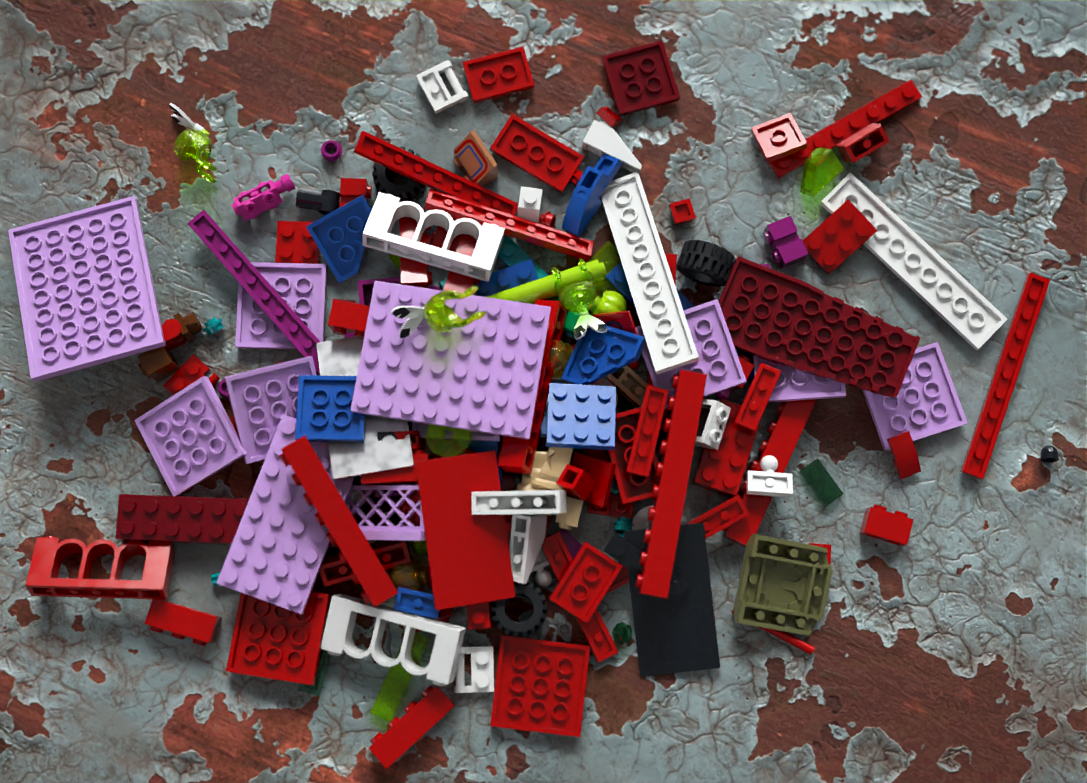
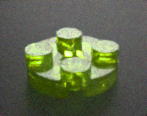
M429 424L426 441L429 448L435 454L442 457H451L464 453L471 443L472 437L469 430ZM447 429L450 432L454 431L453 440L451 441L443 439L445 436L444 431Z

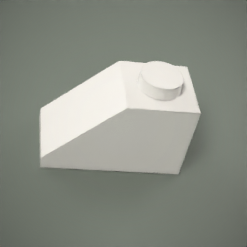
M521 187L517 217L539 223L542 189Z

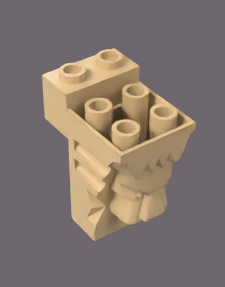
M549 447L548 452L536 451L531 474H522V484L518 483L516 491L562 490L556 483L566 464H570L573 448ZM566 496L567 513L557 514L555 522L559 523L558 527L572 530V526L577 527L583 500Z

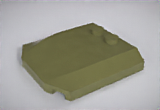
M752 533L746 544L733 609L734 621L740 624L809 636L812 633L810 631L817 621L820 622L824 616L832 576V568L828 564L826 553H828L827 548Z

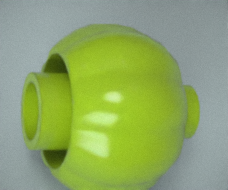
M605 291L601 296L597 294L594 296L588 310L592 311L591 316L593 314L622 312L627 310V303L620 293Z

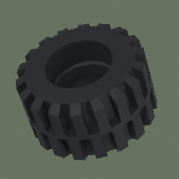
M408 150V152L414 154V150ZM378 163L373 165L374 171H372V176L378 193L392 194L400 198V202H413L414 198L416 200L421 198L420 193L424 194L426 190L425 185L412 179L406 184L394 185L388 181V176L393 170Z
M688 240L683 245L676 268L682 275L695 282L720 287L726 285L736 258L728 250L716 244L702 240Z
M513 581L515 596L522 595L530 600L533 608L531 616L523 622L511 620L506 613V604L510 598L492 601L491 613L495 624L501 631L510 636L524 637L536 632L542 626L547 615V603L541 590L533 583L527 582L522 584Z

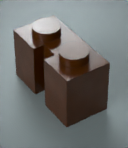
M165 346L146 351L137 356L141 362L138 366L144 376L147 375L149 379L152 378L157 382L171 376L180 368L171 351Z

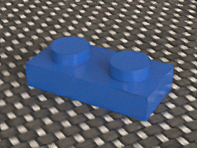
M398 587L394 610L435 619L439 618L440 610L435 609L433 594Z

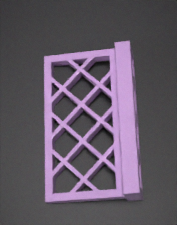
M352 485L345 504L352 516L357 512L363 520L358 526L367 540H426L421 501L419 500L415 504L409 497L414 490H419L418 485ZM352 490H358L363 496L357 504L352 500ZM375 490L383 496L377 504L369 497ZM394 490H397L402 495L397 504L389 497ZM405 500L412 507L407 515L399 509ZM365 501L372 506V510L367 515L360 509ZM385 501L392 507L387 515L379 508ZM375 512L383 519L377 526L370 520ZM395 512L403 519L397 526L389 520ZM415 512L420 516V526H414L409 520Z

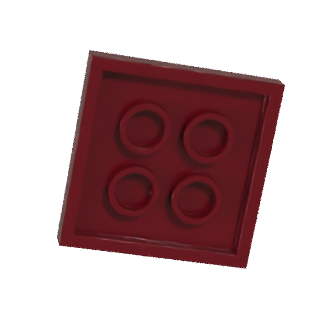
M662 40L602 56V63L619 117L680 101V95Z

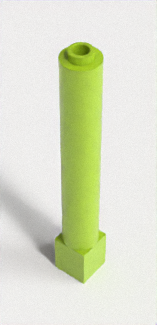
M598 259L487 297L534 304L535 300H546L604 280L603 275H606L607 272L604 263H599Z

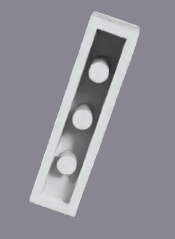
M566 490L471 492L472 515L567 513Z

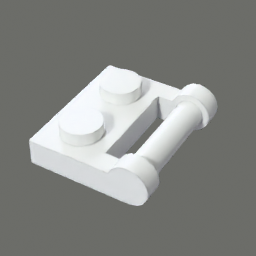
M449 60L416 75V79L435 114L457 103H462L469 98V95L466 91H463L452 70L453 66ZM440 73H445L456 93L455 95L451 96L439 75Z
M493 646L461 647L456 669L454 693L494 692ZM464 654H471V685L465 686Z

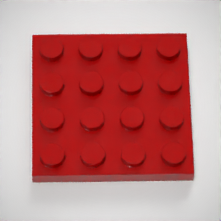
M241 592L226 672L315 685L331 595L311 592L302 615Z
M501 635L490 726L580 737L590 646Z

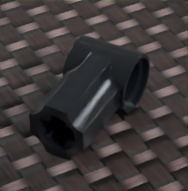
M299 188L296 195L297 208L315 210L323 215L338 209L340 193L333 190H322L320 192Z

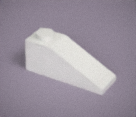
M594 120L583 140L582 148L599 157L604 153L617 158L622 162L621 168L631 173L638 172L640 174L642 165L615 130L604 121L598 122Z
M513 514L509 553L513 581L526 584L545 538L547 515Z

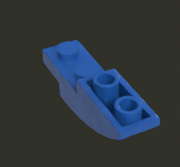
M603 153L594 168L591 166L587 167L569 201L562 225L564 231L580 237L602 205V201L599 199L622 166V162L619 159Z

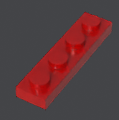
M651 385L646 386L626 469L627 473L649 477L669 392L667 389Z

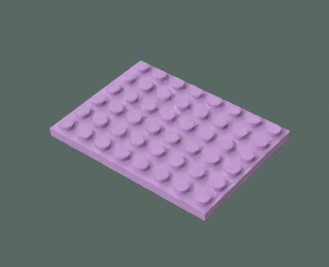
M135 196L8 230L30 376L33 382L166 346L138 203Z
M375 281L350 411L365 415L530 440L551 307ZM428 304L438 305L437 308L433 309L434 312L424 316L421 323L409 336L405 338L399 337L400 328L407 319L395 317L391 313L394 308L398 306L422 308Z

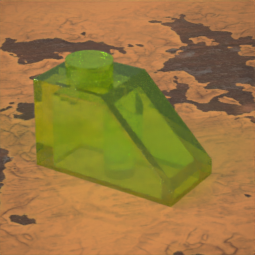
M817 148L805 161L800 190L802 194L814 197L844 170L832 149Z

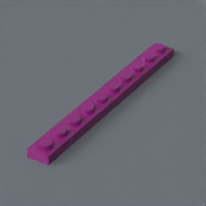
M205 210L200 212L187 224L304 357H313L315 370L320 375L316 346L320 342L318 338Z

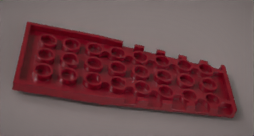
M737 256L719 299L723 316L736 349L770 362L896 399L920 340L919 336L915 337L903 331V328L894 327L877 316L873 317L863 312V309L856 306L854 308L844 303V300L837 297L833 298L825 294L823 290L804 281Z

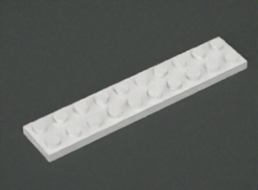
M635 172L612 180L601 195V199L655 371L658 375L699 361L700 359L639 173Z
M851 172L821 201L820 204L832 214L849 199L878 230L863 245L976 351L1007 320L1001 312Z

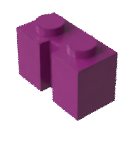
M791 216L767 225L764 230L765 233H763L766 244L771 245L773 250V260L776 264L780 265L781 269L804 260L808 255L802 239L797 234L798 230Z

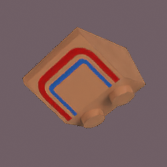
M475 130L471 131L453 150L454 158L452 160L458 170L462 168L466 174L464 176L465 179L484 187L498 178V165Z

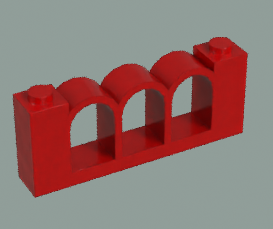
M53 536L37 537L26 587L31 596L167 600L175 550L172 541H149V544L146 545L142 541L134 540L128 541L118 548L115 543L105 539L97 540L86 547L85 543L78 539L72 538L60 541V538ZM75 553L83 555L78 579L58 578L61 563L67 556ZM106 554L114 556L110 579H89L92 565L98 557ZM136 555L146 557L142 580H121L123 566L129 558Z

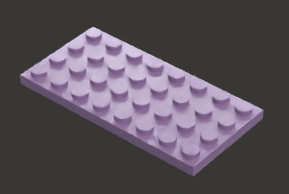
M283 414L217 584L303 615L330 544V540L326 535L330 531L325 524L322 526L319 524L314 515L318 512L314 504L309 507L303 497V494L306 493L302 485L299 487L296 485L291 476L295 472L290 465L286 467L279 456L283 453L281 448L295 441L296 419ZM309 442L342 499L346 502L355 476L335 480L332 475L329 442Z

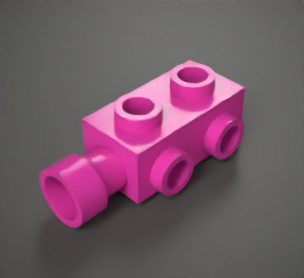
M288 173L281 176V179L274 183L272 179L267 182H261L257 187L247 192H241L239 196L233 198L235 203L231 204L236 215L241 214L244 221L258 217L260 213L268 209L276 208L283 202L279 194L296 189ZM268 187V189H267L266 191H264V192L261 191L262 188ZM244 197H249L248 200L242 201Z

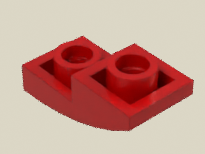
M905 431L888 438L887 442L894 457L892 461L899 478L904 479L921 472L919 459L910 432Z
M610 493L607 507L588 503L587 513L614 518L625 517L632 520L634 503L621 506L619 496Z

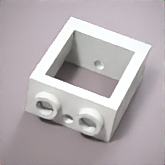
M703 399L701 408H709L710 412L702 436H696L695 446L718 450L731 408L717 400Z

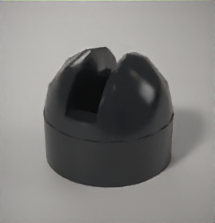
M1053 446L1043 447L1040 453L1041 462H1057L1059 460L1057 449Z

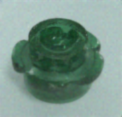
M624 622L617 623L612 630V636L618 644L627 643L632 638V628Z

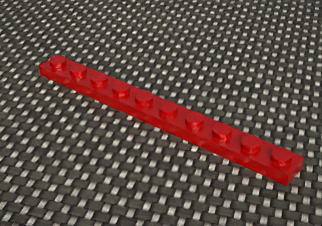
M1031 272L1027 274L960 471L964 474L980 480L984 479L1050 279Z

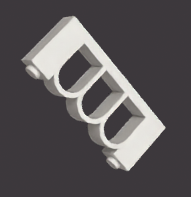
M379 192L363 231L362 246L489 282L503 242L505 228L485 222L481 226L471 218H461L453 221V218L443 210L434 209L424 213L419 204L411 201L400 202V198L392 194ZM410 217L418 222L412 240L390 234L394 223L398 219ZM436 225L443 227L448 232L442 248L420 242L426 228ZM469 234L476 239L477 243L472 257L449 251L451 243L457 235Z
M339 593L333 595L331 599L321 649L327 650V653L333 656H340V654L346 652L347 655L353 658H363L371 654L373 659L382 666L391 667L401 663L407 672L413 675L427 673L426 679L433 680V684L446 686V684L448 685L454 681L466 628L425 616L394 610L392 607L381 604L374 607L372 602L367 604L363 599ZM357 612L376 617L372 640L368 650L359 649L353 642V630ZM386 621L406 626L401 651L397 659L386 656L382 649ZM416 629L436 634L431 660L427 667L417 665L411 657Z

